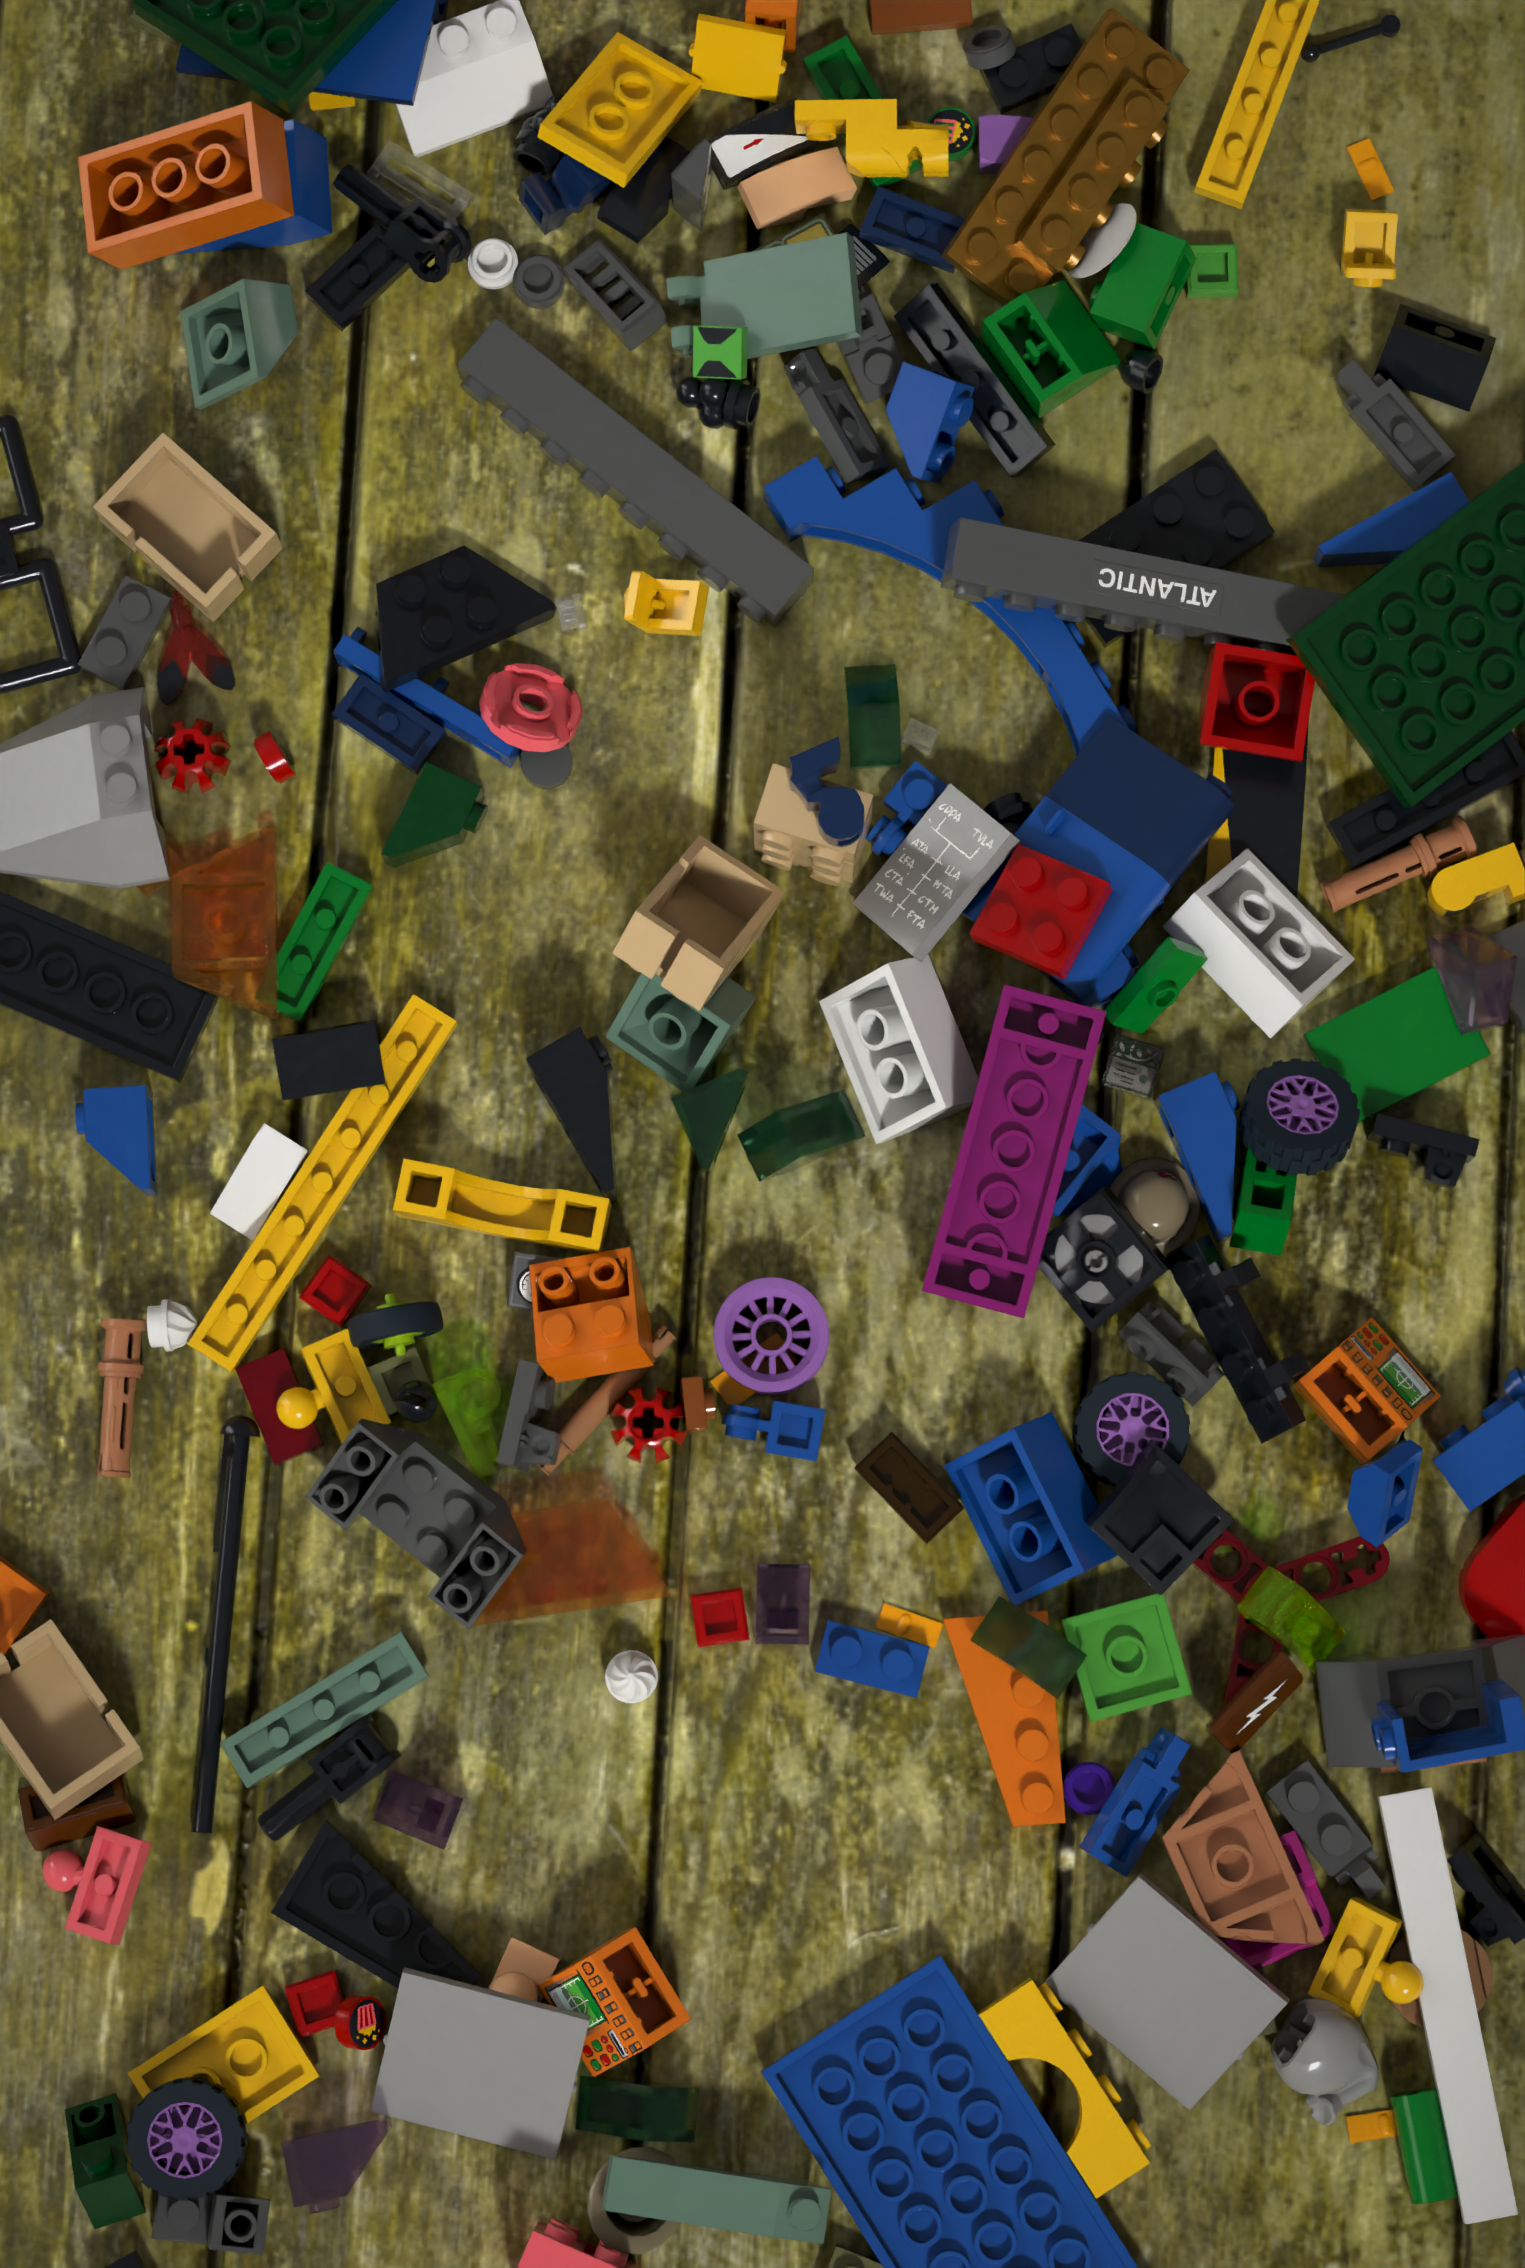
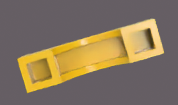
M403 1158L393 1211L401 1218L592 1254L603 1252L612 1205L609 1198L563 1189H541L508 1184L471 1175L455 1168Z
M1028 1978L978 2011L977 2014L1008 2061L1022 2058L1047 2061L1061 2069L1071 2080L1078 2098L1079 2115L1075 2131L1064 2150L1097 2199L1150 2164L1143 2151L1151 2147V2144L1134 2119L1126 2124L1123 2122L1114 2107L1122 2099L1105 2073L1095 2078L1084 2060L1093 2054L1076 2028L1066 2033L1055 2014L1063 2010L1048 1984L1045 1982L1037 1987L1034 1981Z

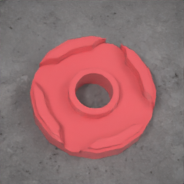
M514 663L506 665L504 671L493 672L488 676L479 700L481 717L493 734L511 746L533 752H549L564 747L574 738L583 711L580 697L574 688L571 693L563 685L564 678L556 672L536 664ZM521 702L533 703L541 711H531L525 708Z

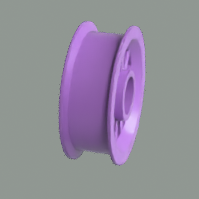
M777 1277L756 1279L737 1288L721 1306L714 1326L715 1350L724 1371L739 1384L757 1390L756 1393L761 1395L774 1396L790 1393L807 1384L817 1374L825 1360L829 1344L827 1318L818 1300L811 1292L798 1283ZM767 1299L766 1315H762L755 1302ZM774 1299L786 1301L779 1315L774 1314ZM793 1305L801 1313L787 1321L786 1317ZM749 1307L756 1321L752 1322L740 1314ZM807 1320L810 1331H792L794 1327ZM735 1323L751 1330V1333H733ZM767 1323H776L786 1331V1342L777 1350H766L756 1340L758 1330ZM792 1340H810L808 1351L792 1343ZM751 1342V1345L736 1353L733 1343ZM788 1350L803 1358L797 1366H794L789 1358ZM757 1352L758 1354L751 1368L742 1362L743 1359ZM780 1357L788 1371L776 1374V1358ZM764 1358L769 1359V1374L757 1372Z

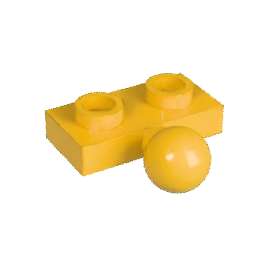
M348 1328L301 1348V1355L316 1389L309 1391L302 1387H293L281 1394L277 1401L276 1410L279 1419L284 1425L293 1429L305 1428L316 1419L318 1410L325 1408L341 1445L361 1419L391 1425V1421L359 1349L352 1346Z
M1358 1897L1350 1898L1307 1994L1314 1998L1336 2003L1346 2009L1354 2018L1360 2017L1376 1981L1381 1983L1383 1993L1392 2002L1408 2004L1415 2001L1420 1996L1424 1986L1420 1970L1407 1961H1396L1391 1964L1385 1961L1403 1921Z

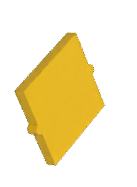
M699 14L695 43L690 45L688 52L693 57L691 75L703 81L701 89L776 103L780 75L785 72L787 62L783 60L786 30Z

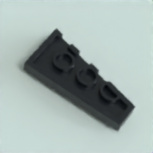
M325 1820L271 1913L396 1988H399L404 1967L476 1985L482 1974L328 1820Z

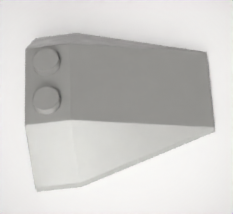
M145 687L94 695L0 744V873L118 889L171 880L165 832L155 814L146 738L152 737Z

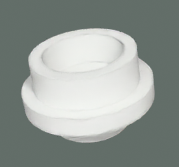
M497 238L480 241L472 248L468 257V270L472 279L479 286L492 290L509 285L513 281L514 271L519 264L514 248L506 241Z

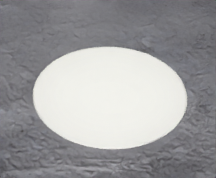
M1127 203L1113 205L1114 209L1111 215L1098 230L1089 228L1080 242L1086 246V251L1072 270L1067 271L1070 276L1074 278L1091 276L1105 268L1119 255L1135 229L1137 215L1132 205Z

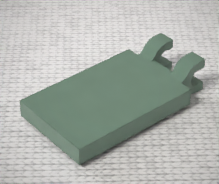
M847 232L704 261L705 276H678L666 279L668 299L671 301L679 300L681 308L700 305L703 325L748 326L747 359L863 337L854 238ZM694 325L671 328L672 348L675 350L683 349V355L686 357L693 356Z

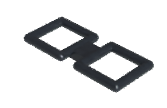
M12 415L0 416V437L21 513L0 518V591L36 581L40 582L59 657L0 673V694L73 675L81 670V667L78 666L81 655L55 562L50 558H42L19 565L12 537L38 530L42 527L44 518L16 418Z

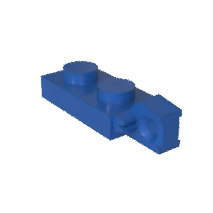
M1161 1727L1146 1748L1142 1747L1136 1754V1757H1133L1079 1848L1127 1877L1182 1787L1177 1784L1181 1771L1177 1768L1191 1745L1173 1732Z

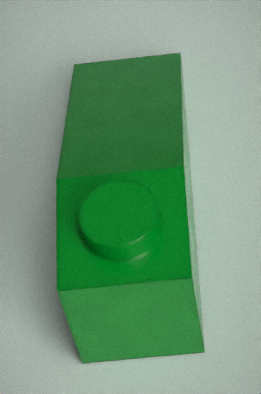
M1245 1146L1229 1246L1281 1256L1292 1220L1297 1176L1287 1175V1172L1268 1168V1164L1263 1161L1259 1162L1253 1156L1251 1149Z

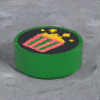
M945 107L937 110L929 117L927 123L936 125L948 124L949 162L960 160L971 151L975 141V125L972 118L965 111L955 107Z

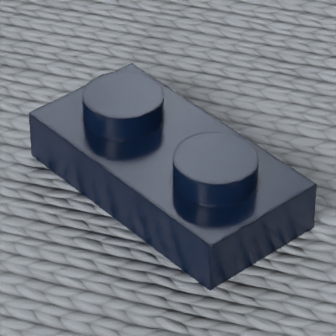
M878 186L859 231V238L954 274L956 268L940 256L965 219Z
M363 673L358 676L332 713L335 720L416 775L419 774L425 762L429 760L447 735L444 728L391 692L387 691L384 693L381 685Z

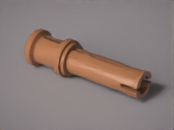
M1457 816L1452 819V825L1426 836L1420 833L1413 835L1412 839L1408 841L1407 847L1366 863L1338 877L1320 882V888L1330 911L1335 913L1344 907L1378 894L1418 875L1431 879L1437 875L1438 869L1464 858L1478 856V851L1466 822L1461 816Z
M101 1318L100 1326L105 1329L103 1361L98 1362L97 1371H100L99 1376L104 1377V1392L96 1476L130 1478L136 1379H141L142 1374L145 1372V1366L140 1363L142 1332L147 1330V1321Z

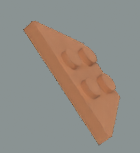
M1240 1750L1234 1752L1208 1785L1196 1796L1182 1816L1176 1820L1162 1837L1163 1844L1197 1921L1217 1938L1223 1940L1304 1945L1323 1943L1325 1939Z

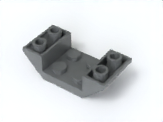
M361 1419L305 1496L306 1499L345 1530L361 1516H364L441 1578L428 1597L467 1629L473 1626L527 1553L506 1500L422 1433Z
M1525 1634L1471 1640L1472 1647L1372 1659L1368 1654L1315 1660L1327 1765L1329 1767H1396L1389 1759L1384 1760L1382 1750L1377 1751L1375 1748L1371 1730V1719L1379 1718L1376 1705L1378 1702L1387 1701L1403 1718L1406 1740L1489 1725L1481 1683L1502 1679L1521 1696L1525 1718Z

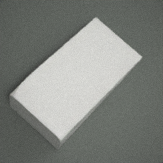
M264 1123L252 1140L210 1214L254 1241L310 1153Z

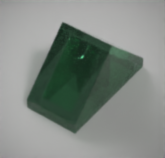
M896 665L844 667L850 769L901 767L900 702Z
M739 1068L671 1097L672 1106L700 1171L711 1175L749 1080L748 1072Z
M1000 1596L970 1639L971 1642L1057 1700L1087 1657L1084 1652L1048 1625Z

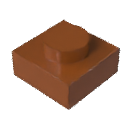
M702 1376L681 1378L679 1389L681 1403L684 1406V1432H687V1434L705 1433L708 1429L707 1420L716 1419L713 1388L704 1389Z

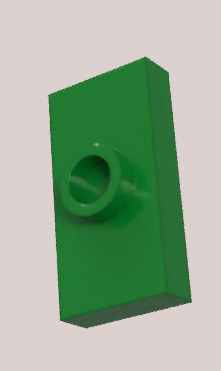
M1171 937L1166 938L1105 1008L1104 1011H1106L1107 1019L1112 1025L1143 1034L1162 1011L1176 1001L1179 992L1208 958L1197 946Z

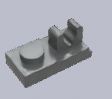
M870 290L859 294L863 337L836 342L864 405L892 393L903 363L894 339Z

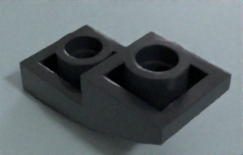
M665 137L624 188L618 184L614 186L600 207L597 219L634 242L639 243L668 214L669 200L673 197L671 173L691 151Z

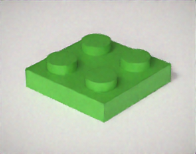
M1158 1593L1061 1620L1089 1722L1192 1694L1164 1593L1162 1595Z

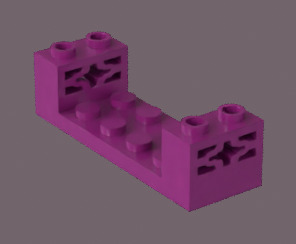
M1004 984L922 1291L1016 1317H1025L1106 1011Z

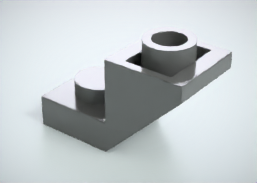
M220 2189L208 2196L199 2199L193 2198L187 2201L177 2200L174 2197L165 2198L157 2194L151 2237L158 2240L206 2244L210 2250L263 2255L270 2199Z

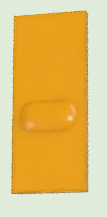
M1370 137L1346 147L1371 201L1394 192Z
M884 1603L875 1628L935 1649L943 1624Z
M1393 2109L1345 2116L1350 2143L1398 2136Z

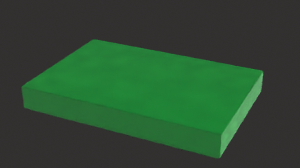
M1442 963L1303 1035L1316 1062H1319L1325 1068H1332L1338 1072L1337 1075L1343 1080L1346 1079L1351 1085L1352 1093H1356L1358 1098L1357 1109H1360L1358 1123L1483 1060L1491 1054Z

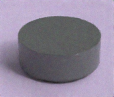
M1000 25L987 26L976 30L967 37L963 44L968 65L979 70L1000 66L1010 60L1016 52L1015 42L1010 29Z
M531 255L523 259L514 271L513 284L515 293L526 306L543 309L554 305L561 298L565 286L563 271L560 265L551 257Z
M567 745L549 752L522 750L520 762L523 774L532 785L538 788H556L562 785L571 774L573 762Z

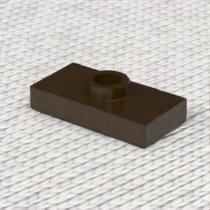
M893 1432L854 1467L855 1471L926 1545L965 1508Z

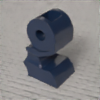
M565 154L553 170L552 177L547 181L540 173H534L522 179L519 201L544 235H547L551 231L560 228L564 224L566 217L572 213L582 212L585 205L602 198L616 183Z
M836 737L789 758V768L792 773L790 789L799 796L808 812L819 811L817 825L823 840L832 846L845 847L856 842L861 836L865 815L864 805L855 789L826 787L821 783L822 777L836 773L840 762L841 750L839 738Z

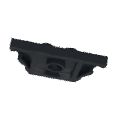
M465 545L376 583L374 603L375 616L378 618L377 644L381 658V688L384 693L550 620L554 618L556 606L553 601Z

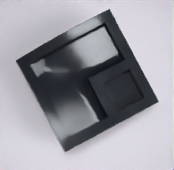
M1151 1439L1117 1486L1084 1522L1158 1594L1162 1595L1235 1520Z

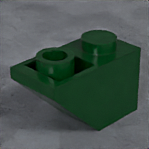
M116 2093L65 2109L75 2190L94 2229L146 2213L141 2177L137 2172L134 2173L130 2165L132 2163L130 2154L126 2152V2143L128 2142L127 2126Z

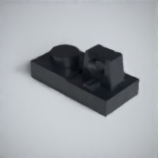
M1379 1113L1372 1119L1367 1140L1379 1143L1378 1151L1388 1155L1408 1157L1409 1151L1415 1153L1419 1151L1425 1152L1423 1181L1447 1188L1456 1186L1464 1164L1469 1163L1475 1158L1480 1140Z
M1475 1833L1460 1843L1448 1857L1447 1862L1451 1866V1872L1457 1884L1464 1891L1471 1892L1479 1903L1482 1902L1484 1904L1470 1919L1469 1923L1485 1944L1489 1947L1509 1937L1515 1945L1525 1938V1895L1479 1835Z

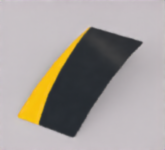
M1308 728L1302 762L1215 748L1213 776L1223 781L1232 790L1233 795L1230 797V800L1234 804L1235 809L1208 842L1205 883L1248 848L1297 898Z

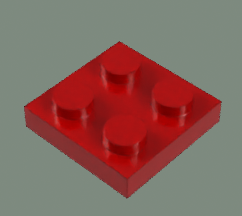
M1017 844L969 934L978 943L1065 980L1113 889L1110 883L1021 844Z

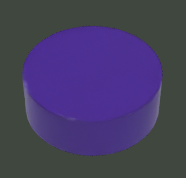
M1082 1762L1073 1766L1063 1780V1794L1066 1803L1074 1811L1084 1815L1099 1814L1116 1787L1111 1772L1105 1766L1096 1762Z

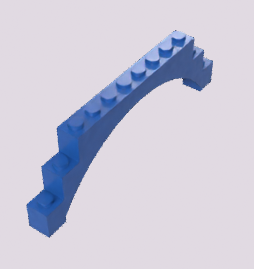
M817 456L764 486V501L789 542L794 541L800 536L844 542L887 555L921 570L939 582L942 581L950 527L960 518H966L1004 526L1000 521V518L1004 516V512L997 498L991 490L982 492L976 480L923 511L920 507L925 504V500L912 478L903 480L896 468L845 498L841 496L846 493V489L840 476L832 466L824 469ZM985 597L983 602H970L984 613L1017 646L1040 677L1066 725L1076 756L1109 716L1133 732L1138 731L1137 725L1128 709L1123 704L1116 707L1106 690L1111 688V684L1102 667L1096 661L1089 664L1079 647L1084 645V641L1072 621H1063L1054 617L1055 610L1036 606L1033 612L1011 610L1004 607L1005 600ZM1164 900L1159 903L1149 917L1161 911ZM1128 944L1082 1002L1072 1000L1073 1003L1096 1009L1116 997L1136 974L1135 970L1140 968L1139 962Z

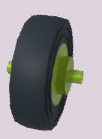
M395 1293L386 1294V1304L377 1306V1310L359 1314L348 1321V1331L353 1347L370 1348L384 1346V1349L395 1348L396 1357L407 1355L405 1346L415 1343L416 1339L433 1335L443 1329L442 1313L438 1303L430 1301L408 1304L407 1301L396 1302Z

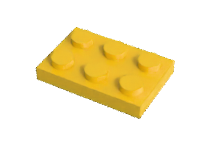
M617 32L542 121L537 137L624 188L698 98L703 81Z
M266 1985L259 1987L127 2073L143 2099L153 2089L166 2082L185 2077L188 2079H207V2082L214 2085L219 2084L225 2088V2092L230 2097L234 2096L239 2103L238 2107L241 2113L245 2114L247 2123L321 2076L318 2068Z

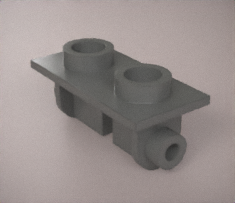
M1149 1301L1125 1325L1118 1335L1127 1343L1128 1349L1135 1357L1147 1362L1173 1388L1172 1391L1178 1397L1184 1398L1193 1407L1223 1377L1224 1373L1218 1368L1221 1362L1213 1357L1195 1338L1182 1350L1175 1342L1187 1330L1162 1305L1156 1308Z

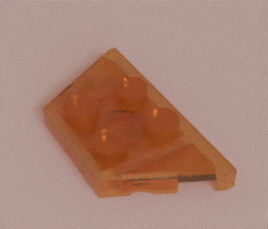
M275 827L260 831V838L234 851L229 846L213 854L207 862L199 865L193 864L172 875V973L177 980L266 1017L278 1018L277 833Z
M607 1499L515 1512L511 1514L527 1553L473 1626L668 1598L670 1594L668 1587Z

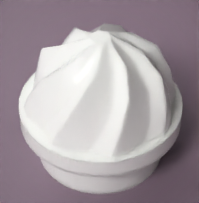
M165 1299L161 1301V1305L148 1306L147 1332L152 1348L164 1347L166 1352L174 1351V1349L187 1344L197 1329V1319L186 1305Z
M628 1650L617 1654L609 1662L605 1673V1681L608 1690L616 1699L625 1703H638L647 1699L654 1692L658 1682V1672L656 1665L649 1656L640 1651Z

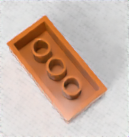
M252 101L78 157L88 254L121 270L295 216L284 120Z

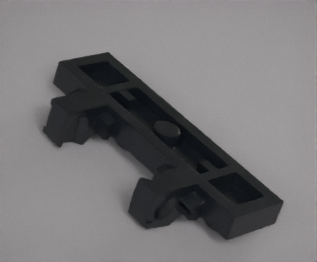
M1209 1234L1192 1241L1166 1257L1173 1266L1170 1270L1175 1282L1180 1287L1217 1360L1221 1362L1220 1366L1233 1388L1261 1444L1306 1421L1287 1382L1309 1371L1310 1368L1300 1351L1276 1363L1238 1291L1241 1287L1261 1276L1252 1258L1227 1269Z

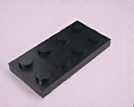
M1216 449L1078 541L1223 570L1273 537L1275 531ZM1085 616V621L1104 648L1128 633L1104 627L1105 620Z

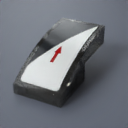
M797 98L749 117L707 140L711 144L712 170L724 190L739 185L741 181L771 168L772 165L815 149L819 141L807 139L806 134H796L795 100Z

